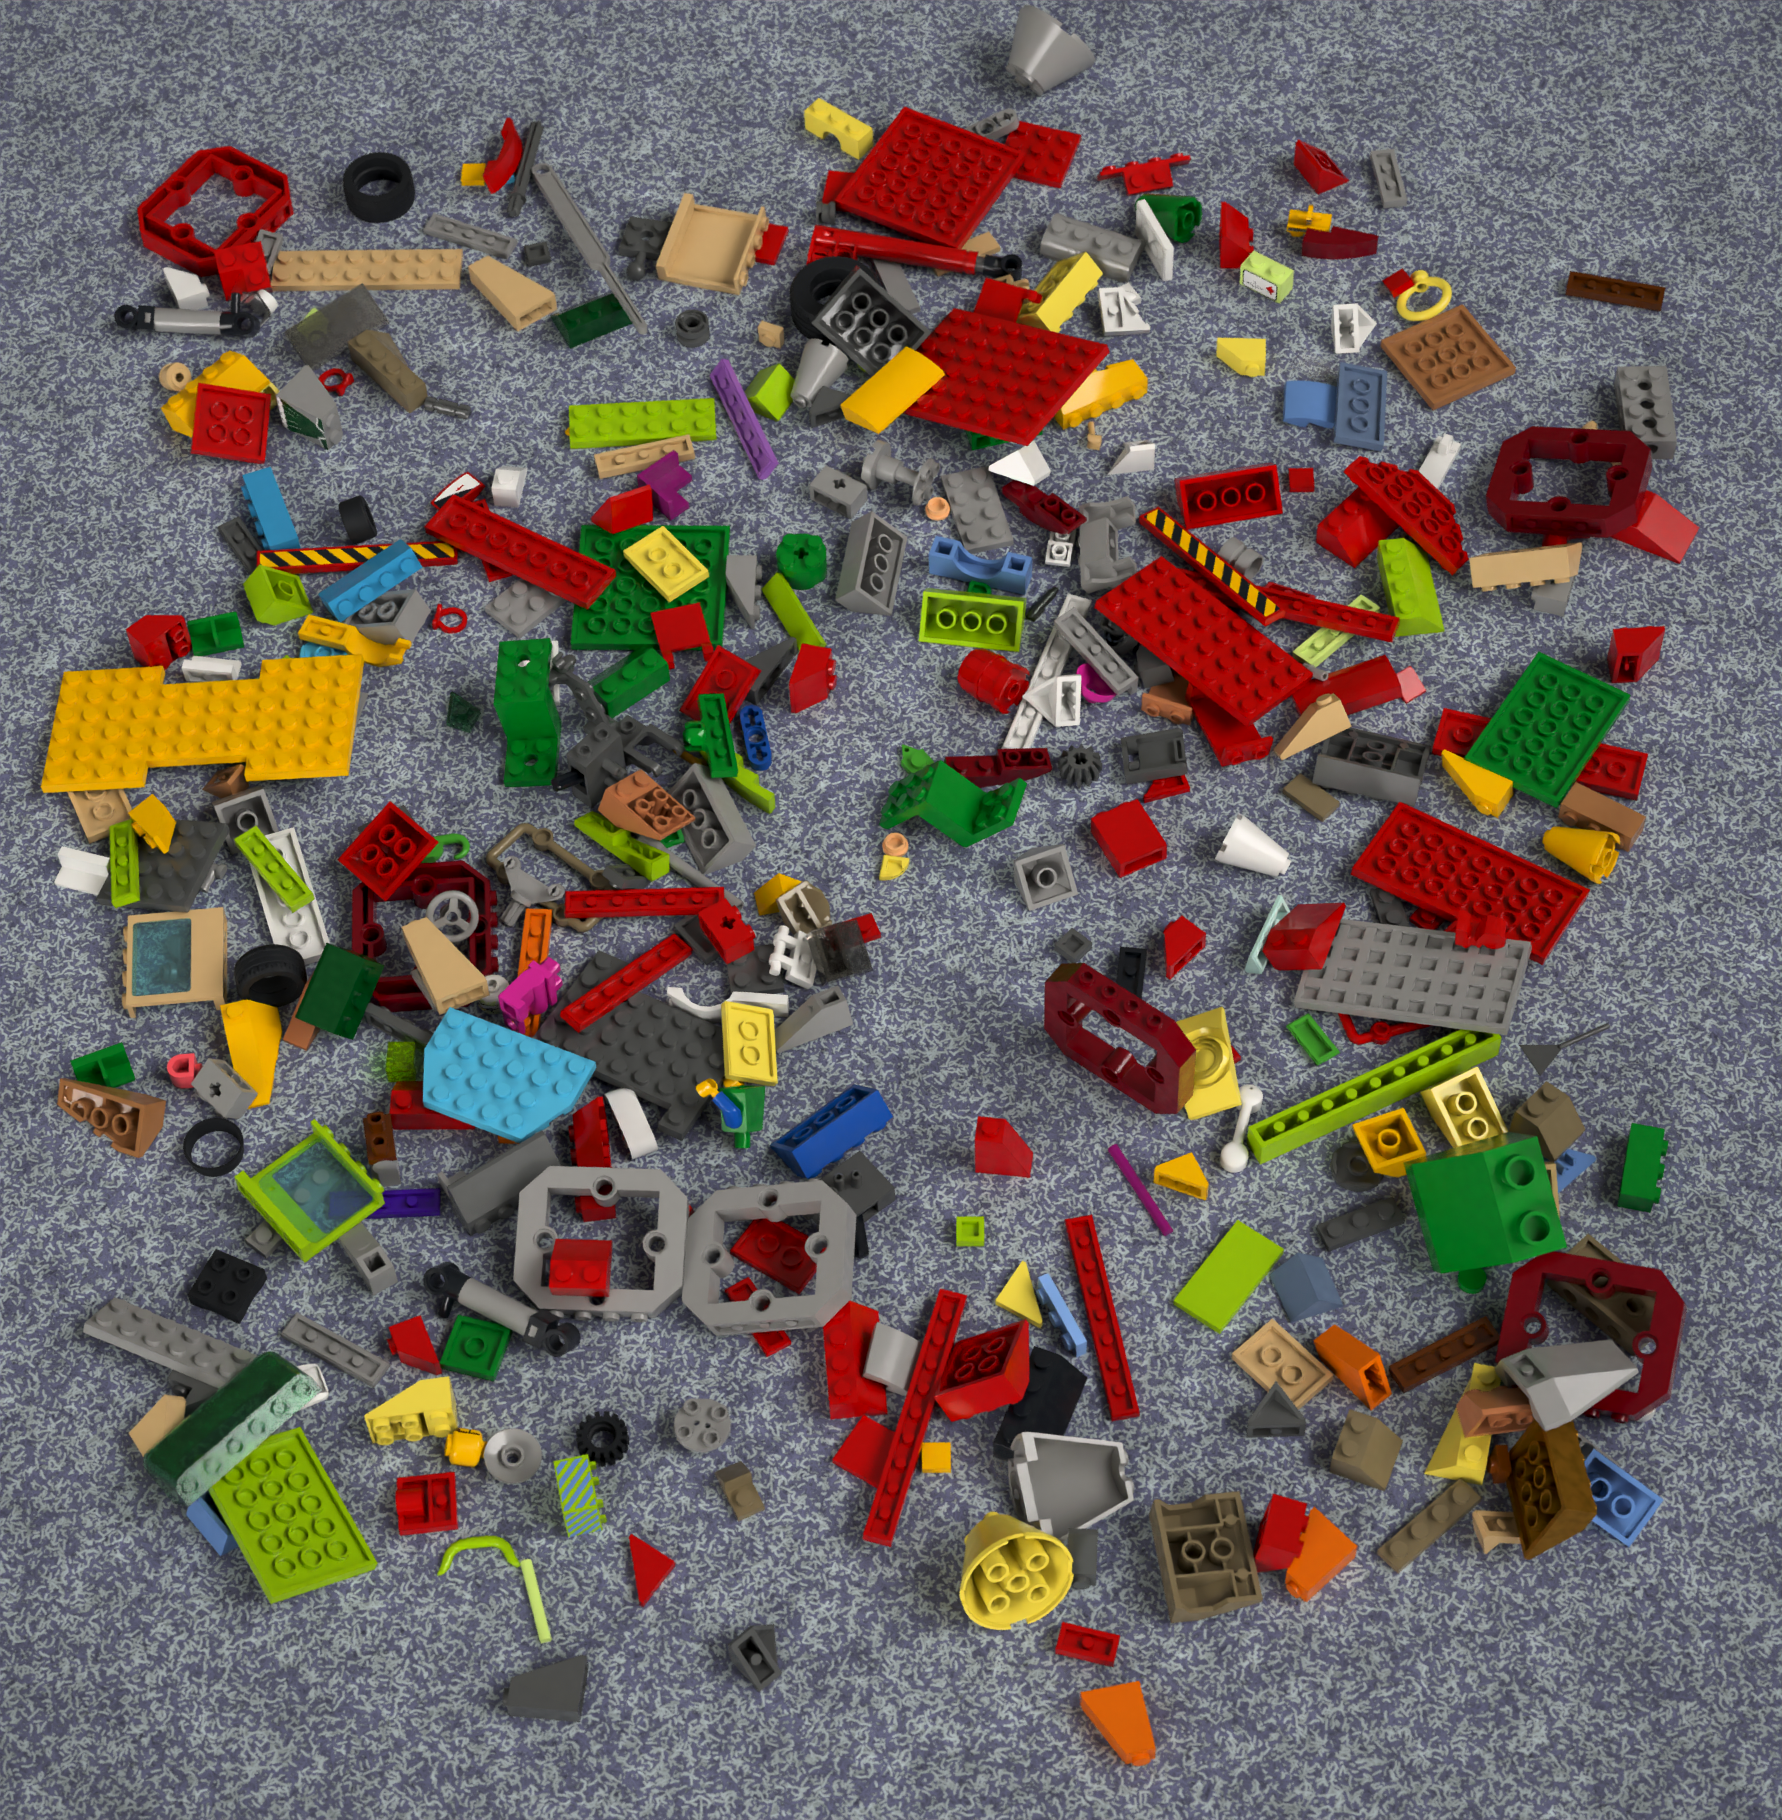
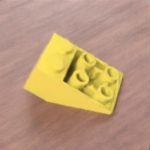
M449 1376L420 1380L367 1413L365 1421L372 1443L390 1445L394 1440L419 1441L424 1436L435 1435L442 1438L447 1437L448 1433L452 1434L453 1430L458 1428L456 1400Z

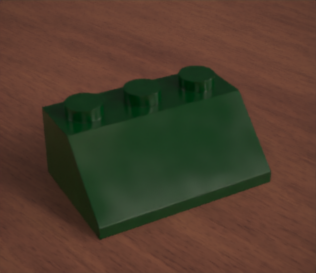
M612 291L550 315V318L570 349L633 324Z
M326 943L295 1018L332 1034L353 1040L385 965L366 955Z

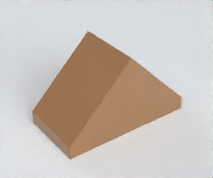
M239 764L217 771L202 790L221 799L246 790L249 787V783L244 776L245 767Z

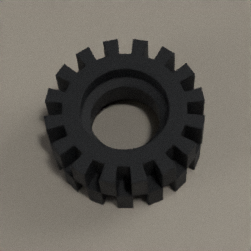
M599 1411L594 1412L595 1418H591L590 1414L585 1417L586 1423L581 1421L579 1423L580 1429L576 1430V1441L580 1455L588 1454L589 1460L595 1461L596 1465L600 1463L601 1467H606L607 1462H610L611 1465L616 1464L615 1459L621 1460L623 1452L627 1453L629 1436L623 1419L619 1420L618 1415L615 1413L610 1417L609 1411H604V1416H600ZM608 1431L614 1436V1440L609 1446L596 1447L592 1443L593 1436L597 1432Z

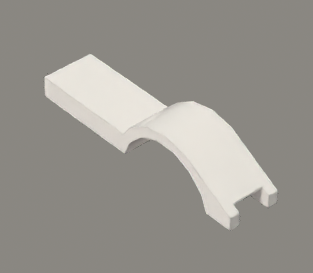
M668 987L667 996L671 998L669 999V1005L712 1024L722 1022L721 1004L711 1007L699 1006L692 1003L684 995L682 988ZM733 991L730 998L726 1000L773 1009V1014L777 1017L789 1016L788 995Z

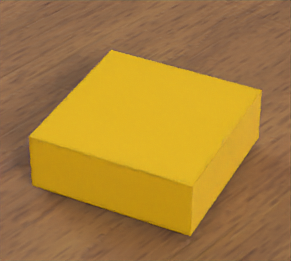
M486 163L462 164V186L485 185L482 175L486 168Z
M951 1442L923 1443L922 1473H951Z

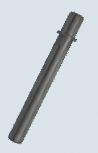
M533 121L530 124L513 189L508 194L507 212L510 217H518L522 205L527 200L525 194L544 129L540 121Z

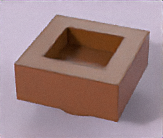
M1495 1445L1490 1456L1487 1458L1486 1468L1487 1472L1492 1474L1493 1484L1505 1483L1512 1472L1507 1445Z

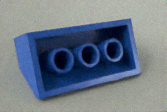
M854 1084L769 1146L797 1176L812 1179L822 1172V1168L827 1164L839 1161L844 1156L843 1153L861 1145L865 1141V1137L870 1133L883 1129L887 1125L886 1122L893 1118L877 1089Z

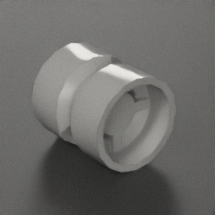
M1236 537L1227 540L1218 552L1221 558L1248 580H1251L1260 571L1264 562L1263 555L1252 548L1247 549V546Z

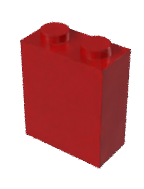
M1138 799L1123 802L1118 807L1107 812H1100L1091 818V833L1119 878L1167 858V844Z

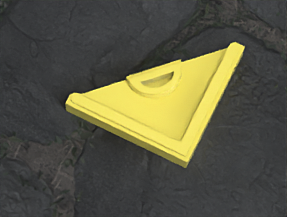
M1022 1261L995 1300V1304L1041 1328L1043 1321L1027 1264Z

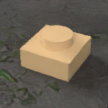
M761 321L758 326L759 342L767 347L781 349L785 343L784 328Z

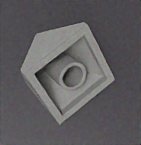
M1064 844L1031 848L1014 860V882L1029 911L1078 895Z

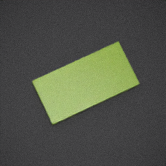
M1237 1220L1175 1297L1173 1304L1221 1334L1284 1254V1249Z

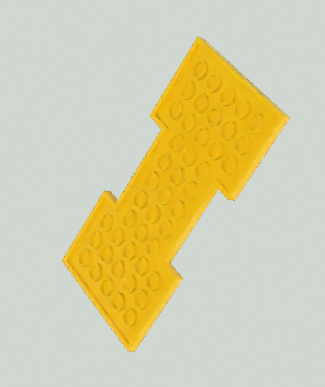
M363 655L262 660L259 679L163 684L165 677L163 666L64 672L41 783L43 793L145 787L148 768L246 762L244 773L246 781L349 776L364 666Z

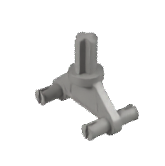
M509 856L504 859V868L511 887L510 890L512 891L510 894L512 900L501 916V921L513 927L526 906L530 908L532 904L557 901L565 896V888L562 885L553 884L548 887L521 870V861L518 857Z

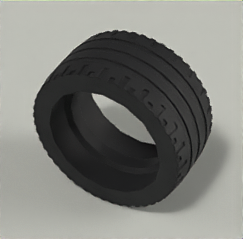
M387 152L365 154L351 162L345 170L343 189L346 203L352 214L359 219L370 223H385L400 218L412 207L415 199L412 173L408 164L399 156ZM377 180H391L399 183L395 189L381 195H367L359 192L363 186Z

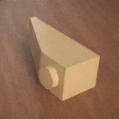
M1334 693L1319 696L1316 702L1308 706L1273 749L1275 754L1281 760H1284L1352 727L1341 700Z

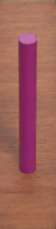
M1117 1144L1108 1148L1109 1153L1163 1236L1172 1233V1227Z

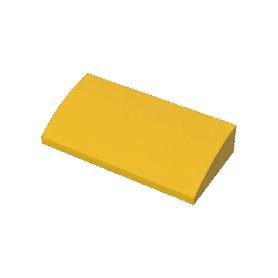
M906 346L840 406L846 420L880 434L945 374L941 368L927 357Z

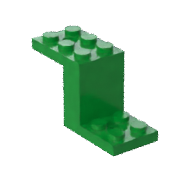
M550 638L499 642L493 704L508 740L504 772L505 787L551 785L552 778L557 777L562 721L548 686L552 651ZM522 661H530L526 666H518ZM532 759L538 760V761H537L534 765H532V766H527V765H526V763H527L529 760H532Z
M939 760L931 765H926L915 773H910L907 777L895 781L890 786L887 803L881 810L882 816L879 826L884 829H890L918 815L956 843L967 848L1014 824L1027 783L1018 778L986 793L946 763Z

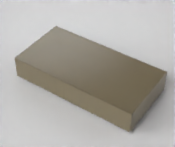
M1301 773L1283 788L1284 795L1321 822L1326 820L1340 806V801L1318 785L1313 784L1311 780Z

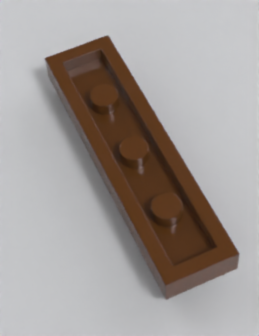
M1570 271L1565 295L1661 311L1666 287Z
M1485 1316L1389 1366L1388 1372L1401 1391L1406 1393L1499 1344L1500 1335Z

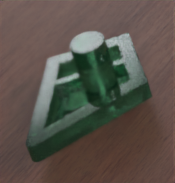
M451 692L446 724L449 727L470 733L481 712L455 692Z

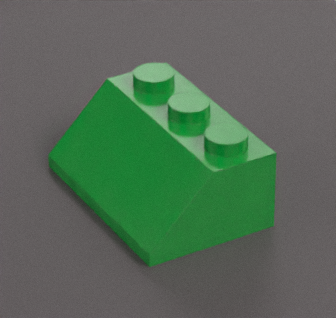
M639 648L589 680L588 683L593 687L597 701L604 707V714L613 719L670 681L668 662L653 648Z

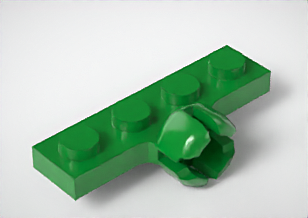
M724 693L698 694L697 702L701 721H688L684 724L686 729L683 731V742L687 744L684 747L689 752H706L711 778L737 777L738 766Z

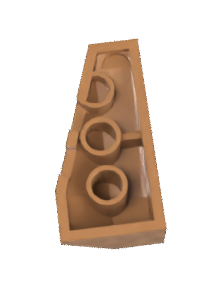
M61 1078L57 1105L77 1121L87 1120L96 1127L93 1133L98 1137L105 1134L113 1140L111 1147L116 1151L141 1158L163 1127L166 1100L142 1093Z

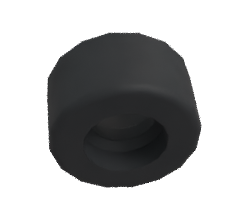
M362 495L339 503V512L343 525L354 544L376 537V525L370 508Z

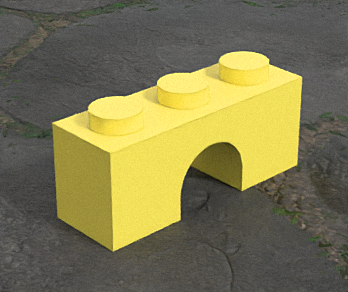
M818 98L804 111L805 130L821 139H824L830 133L834 134L840 142L841 150L856 159L862 158L873 147L872 127L826 101Z

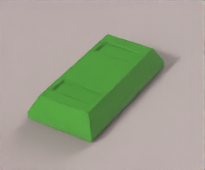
M1309 1013L1286 1025L1287 1029L1317 1066L1340 1054V1051Z

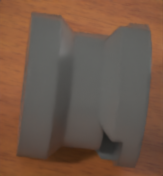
M816 201V225H821L823 222L835 225V201H830L828 204Z

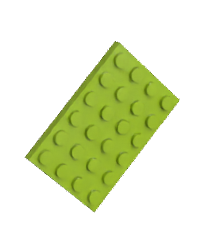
M301 1427L196 1458L194 1466L270 1604L376 1569L378 1562Z

